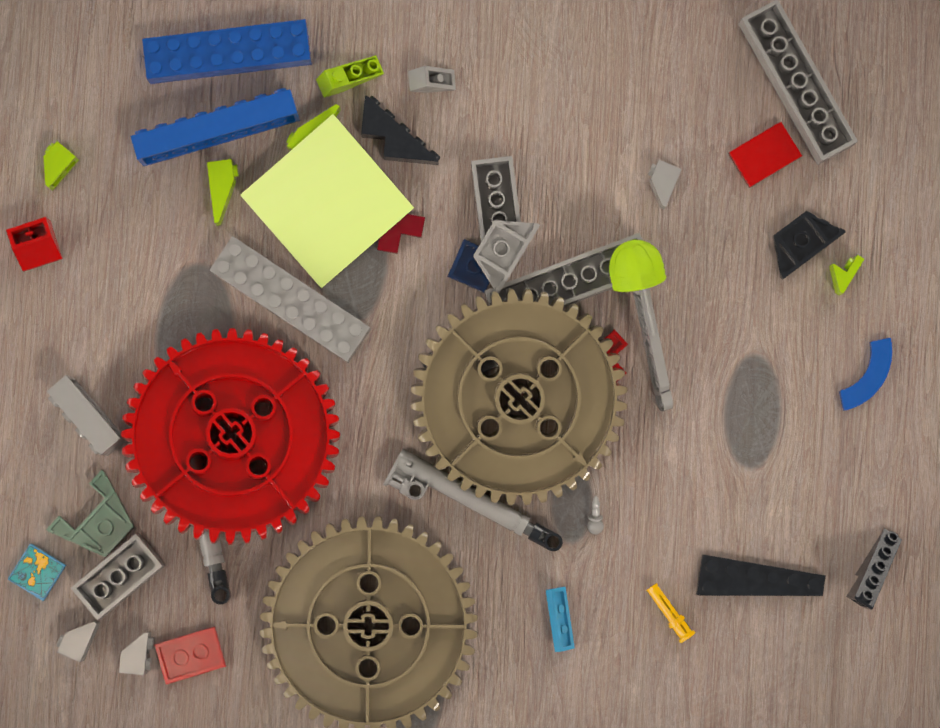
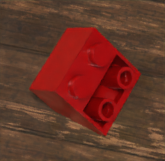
M43 217L6 229L11 248L23 272L63 259L51 220Z

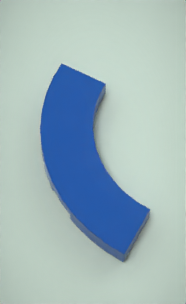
M891 337L869 342L870 360L866 372L855 384L839 391L843 411L863 404L883 385L892 362Z

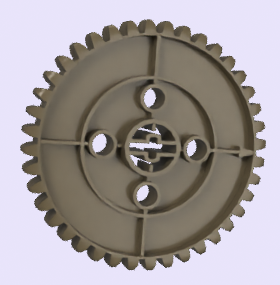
M508 289L506 300L504 301L501 300L496 291H493L490 297V304H486L480 296L475 298L477 309L473 311L466 304H462L461 312L463 317L459 319L454 314L449 313L447 318L451 327L449 329L441 325L435 327L441 339L439 341L431 338L426 340V344L432 350V353H420L418 355L419 360L426 365V368H416L413 371V375L423 380V382L411 386L412 393L422 396V398L411 402V409L423 411V413L417 415L413 419V423L418 427L426 426L418 435V439L421 442L432 441L426 448V455L435 456L440 454L435 462V467L440 470L450 466L447 472V479L453 481L461 476L460 487L463 491H466L474 484L475 496L481 498L488 490L490 491L493 503L498 502L501 494H505L508 505L515 503L517 495H521L525 505H530L532 494H537L541 503L547 501V491L552 490L554 495L560 498L563 493L562 485L566 484L571 490L577 489L575 477L580 476L583 480L588 481L591 477L586 468L592 466L595 469H600L602 467L601 462L597 458L599 453L604 456L612 454L606 442L607 440L617 442L620 438L612 430V427L623 426L625 423L620 416L616 415V411L627 409V404L617 399V396L627 393V387L616 383L617 380L625 376V371L620 368H612L620 360V355L617 353H606L613 345L611 339L598 340L604 331L603 327L596 325L588 329L592 320V316L588 313L576 319L579 310L576 304H571L563 311L564 299L558 296L549 305L548 293L545 291L538 295L536 301H533L530 289L523 291L521 299H517L513 289ZM486 360L496 361L498 363L496 373L490 376L484 375L481 372L483 362ZM546 360H554L557 366L556 371L549 376L541 374V364ZM519 378L529 380L527 385L531 390L536 386L538 392L537 403L535 404L531 400L532 394L524 384L520 383L517 386L512 380ZM509 382L520 394L525 391L523 396L533 406V409L528 411L518 400L512 403L515 398L504 387L505 384ZM501 390L507 395L505 398L510 407L515 411L521 409L525 414H509L511 410L507 404L502 408L499 401ZM486 419L497 421L496 431L491 434L482 432L481 424ZM545 419L556 421V428L552 433L545 434L540 431V425Z
M360 516L357 521V528L353 529L349 519L345 518L341 523V532H338L336 527L329 523L326 525L327 537L324 538L318 531L311 532L312 546L300 540L297 545L301 555L299 556L292 552L286 554V559L291 564L290 568L282 565L276 567V572L283 578L282 581L271 580L268 582V586L276 592V595L263 597V603L272 607V610L260 614L261 620L270 623V627L260 631V636L271 638V643L264 646L262 652L274 654L275 658L266 666L268 669H280L281 673L274 679L275 684L285 682L289 684V687L284 692V697L289 698L297 694L300 698L296 702L295 708L300 710L307 704L311 706L309 712V719L314 720L320 713L324 714L323 726L326 728L333 723L334 719L339 721V728H348L349 724H354L355 728H365V725H370V728H381V724H386L387 728H396L398 720H401L406 728H410L412 726L411 715L415 714L420 720L424 721L427 718L425 706L428 705L435 711L440 710L437 696L440 695L443 698L451 699L452 692L447 686L448 683L457 686L461 685L462 679L456 673V670L467 671L470 668L469 663L461 657L462 655H473L475 653L474 647L465 643V641L478 636L477 631L467 628V624L478 620V615L466 612L465 610L475 604V598L462 597V593L467 591L471 585L469 582L457 583L456 578L463 572L462 567L448 568L453 559L452 553L446 554L441 558L437 555L442 546L440 541L430 547L425 545L428 540V533L426 531L419 535L417 539L412 537L414 532L412 524H409L403 532H399L397 519H393L386 529L383 528L381 516L375 517L372 527H368L366 518ZM372 574L377 578L378 587L375 591L368 592L362 588L361 579L364 575ZM367 605V611L369 612L363 613L361 617H351L354 610ZM372 606L381 609L387 617H377V613L371 612ZM329 616L335 621L336 627L332 633H324L319 628V620L322 617ZM366 617H372V623H389V628H373L372 633H366V627H350L349 623H365ZM407 617H414L420 623V629L414 634H409L402 628V622ZM352 633H361L362 638L368 639L366 644L355 639ZM377 633H388L385 639L379 643L371 644V638H374ZM365 659L373 660L377 664V672L370 676L363 674L360 670L361 661Z

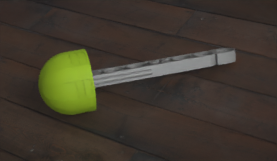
M630 240L619 245L610 259L609 272L612 288L617 292L633 291L656 403L660 411H666L673 408V400L669 390V381L649 289L666 280L664 263L661 254L652 244L643 240Z

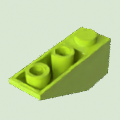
M375 55L324 70L316 81L325 98L383 75L384 72Z

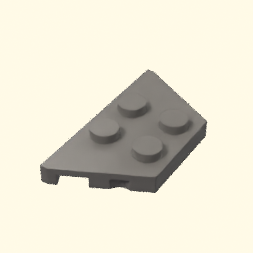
M501 220L493 221L473 257L498 294L540 224Z

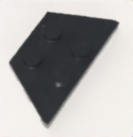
M805 211L773 235L780 278L782 280L846 233V231Z

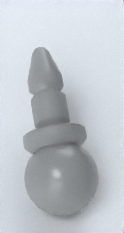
M597 496L593 498L592 513L588 516L590 521L587 524L588 531L595 535L600 534L604 528L601 521L603 516L600 515V502Z

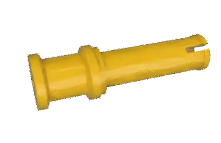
M657 583L646 590L669 621V628H673L680 638V643H683L696 633L687 625L685 617L677 613Z

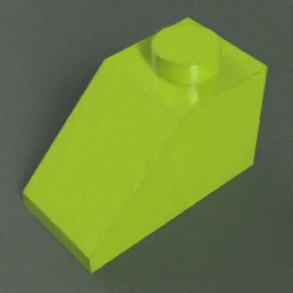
M58 141L51 143L46 148V154L43 156L45 185L52 191L79 161L76 156Z

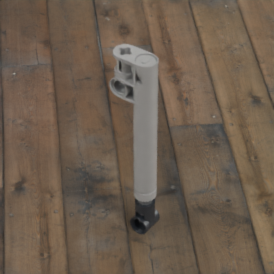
M402 449L383 484L384 486L389 484L398 489L399 493L412 500L421 499L428 487H431L506 529L514 531L517 535L521 536L522 533L527 535L529 540L549 551H557L562 547L563 540L559 534L537 522L536 524L529 522L530 517L522 515L521 512L500 501L493 503L491 497L486 493L481 498H477L475 496V487L473 486L463 491L460 487V479L457 478L456 480L449 481L447 479V472L441 469L438 470L434 465L405 449ZM393 478L401 481L402 483L400 484L394 481ZM413 485H419L421 488V494L417 497H413L410 494L409 490ZM551 536H556L559 540L555 548H550L547 544V540Z
M201 455L193 457L190 466L195 470L204 469L203 457ZM205 531L199 540L202 556L204 557V567L208 566L209 568L207 576L211 598L216 604H225L231 598V591L226 570L222 569L221 563H224L225 560L222 555L220 537L216 544H211L209 532ZM219 589H223L227 593L224 601H219L216 598V592Z

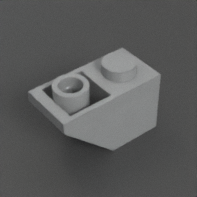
M151 632L143 633L121 651L119 673L145 675L147 670H151L152 658H149V651L154 646V637H151Z

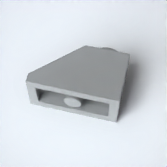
M423 66L408 71L409 89L412 92L432 93L456 90L455 74L452 69Z
M658 160L656 165L652 164L648 175L651 176L649 183L659 207L664 210L682 169Z
M94 621L69 631L65 635H61L57 642V647H59L57 653L78 662L84 661L100 622Z

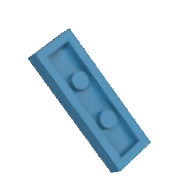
M566 586L547 589L546 596L555 652L575 649Z

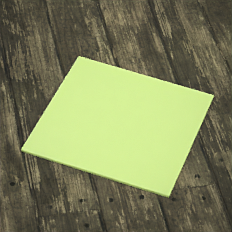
M334 114L240 195L321 288L414 209L411 203Z

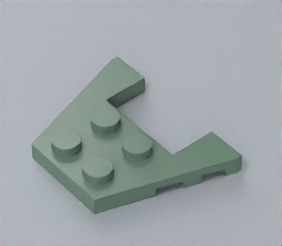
M101 470L89 484L104 497V500L76 530L61 516H58L46 530L103 557H107L135 526L106 472Z

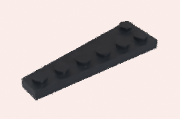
M702 554L696 595L823 596L826 575Z

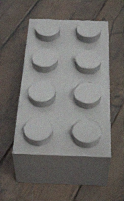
M512 156L471 161L481 242L494 220L521 222Z
M65 375L47 391L50 395L48 398L55 407L58 406L64 411L62 416L69 423L72 422L77 426L75 431L81 438L88 439L91 443L89 447L96 455L109 456L125 442L121 437V432L75 378Z
M140 533L135 534L71 587V589L93 616L100 620L164 568L166 564Z

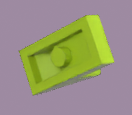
M856 255L853 259L850 257L843 267L846 270L833 263L829 265L837 295L840 296L845 292L863 263L864 258Z

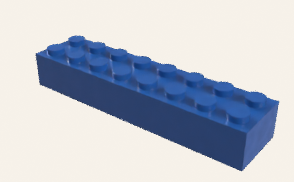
M306 19L142 39L146 78L150 84L312 65Z
M282 88L274 91L275 94L269 96L261 94L255 96V100L248 102L240 100L231 107L220 106L215 108L214 112H199L193 118H179L175 120V123L169 125L167 123L158 124L155 126V129L149 131L147 129L138 130L135 132V135L131 136L137 160L145 167L298 122L300 117L290 89Z

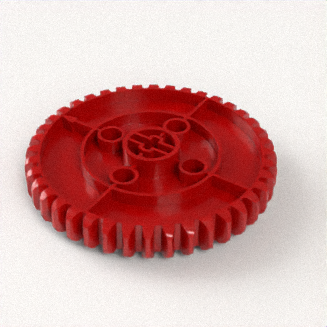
M230 328L227 338H222L220 331L214 329L212 331V340L207 341L200 332L196 334L197 344L192 345L186 338L181 340V352H178L173 347H168L166 349L168 361L156 357L154 364L157 371L145 369L142 372L147 385L142 383L134 384L133 388L140 398L127 399L128 407L135 411V413L123 415L124 423L132 428L123 430L121 437L125 441L132 442V444L122 448V454L135 459L129 461L125 468L129 473L140 472L132 479L131 483L135 488L147 486L142 491L140 498L143 502L156 499L151 507L153 514H159L166 510L167 512L164 516V523L166 525L174 523L177 519L180 520L178 524L179 533L184 534L192 526L194 527L193 535L195 540H200L205 531L209 532L211 544L217 543L220 534H225L228 545H233L236 534H241L244 543L249 544L251 532L254 531L257 532L261 540H265L267 537V527L271 526L277 534L282 533L281 520L285 519L289 524L295 525L297 521L294 513L295 510L302 514L309 513V506L305 500L308 499L313 502L320 500V494L314 488L315 486L319 488L328 487L329 481L321 473H333L335 465L326 458H335L339 455V449L329 444L340 439V432L329 429L339 423V417L334 414H327L335 407L336 403L333 399H322L328 393L329 386L327 384L315 385L320 379L321 373L318 370L310 373L306 372L310 364L308 358L296 362V348H291L286 353L282 352L283 340L278 339L270 346L268 345V334L262 333L258 341L253 340L252 330L247 329L244 332L243 338H237L235 328ZM206 397L213 401V406L208 411H200L196 408V402ZM262 402L268 403L272 407V412L267 416L258 415L255 412L257 404ZM233 418H234V419H237V420H241V421H242V422H241V423H242V426H241V424H239V423L236 422V421H234L233 423H231V422L229 421V419H233ZM222 421L232 434L237 431V440L245 449L241 451L231 438L226 441V432L218 423ZM249 427L252 433L250 443L244 438L243 430ZM213 429L219 434V441L215 445L211 441ZM221 446L226 450L231 448L235 453L221 452ZM198 455L204 456L208 460L207 466L202 470L193 469L190 466L193 457ZM255 460H261L266 463L267 470L261 475L253 474L249 469L250 464Z

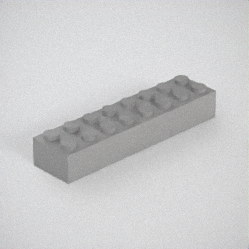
M775 0L743 17L738 25L817 165L854 146L858 140L780 2Z
M640 233L506 282L499 296L504 301L506 300L508 289H513L517 299H521L523 291L530 289L533 301H536L538 295L545 291L548 293L549 305H551L556 297L560 296L564 299V307L611 290L613 288L609 265L615 249L624 242L642 240ZM494 288L484 292L488 304L491 303L490 297L491 293L495 291Z
M233 236L210 268L214 275L347 363L350 362L371 331L368 325Z

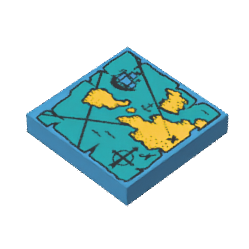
M29 544L8 580L40 600L45 601L66 565L35 545Z

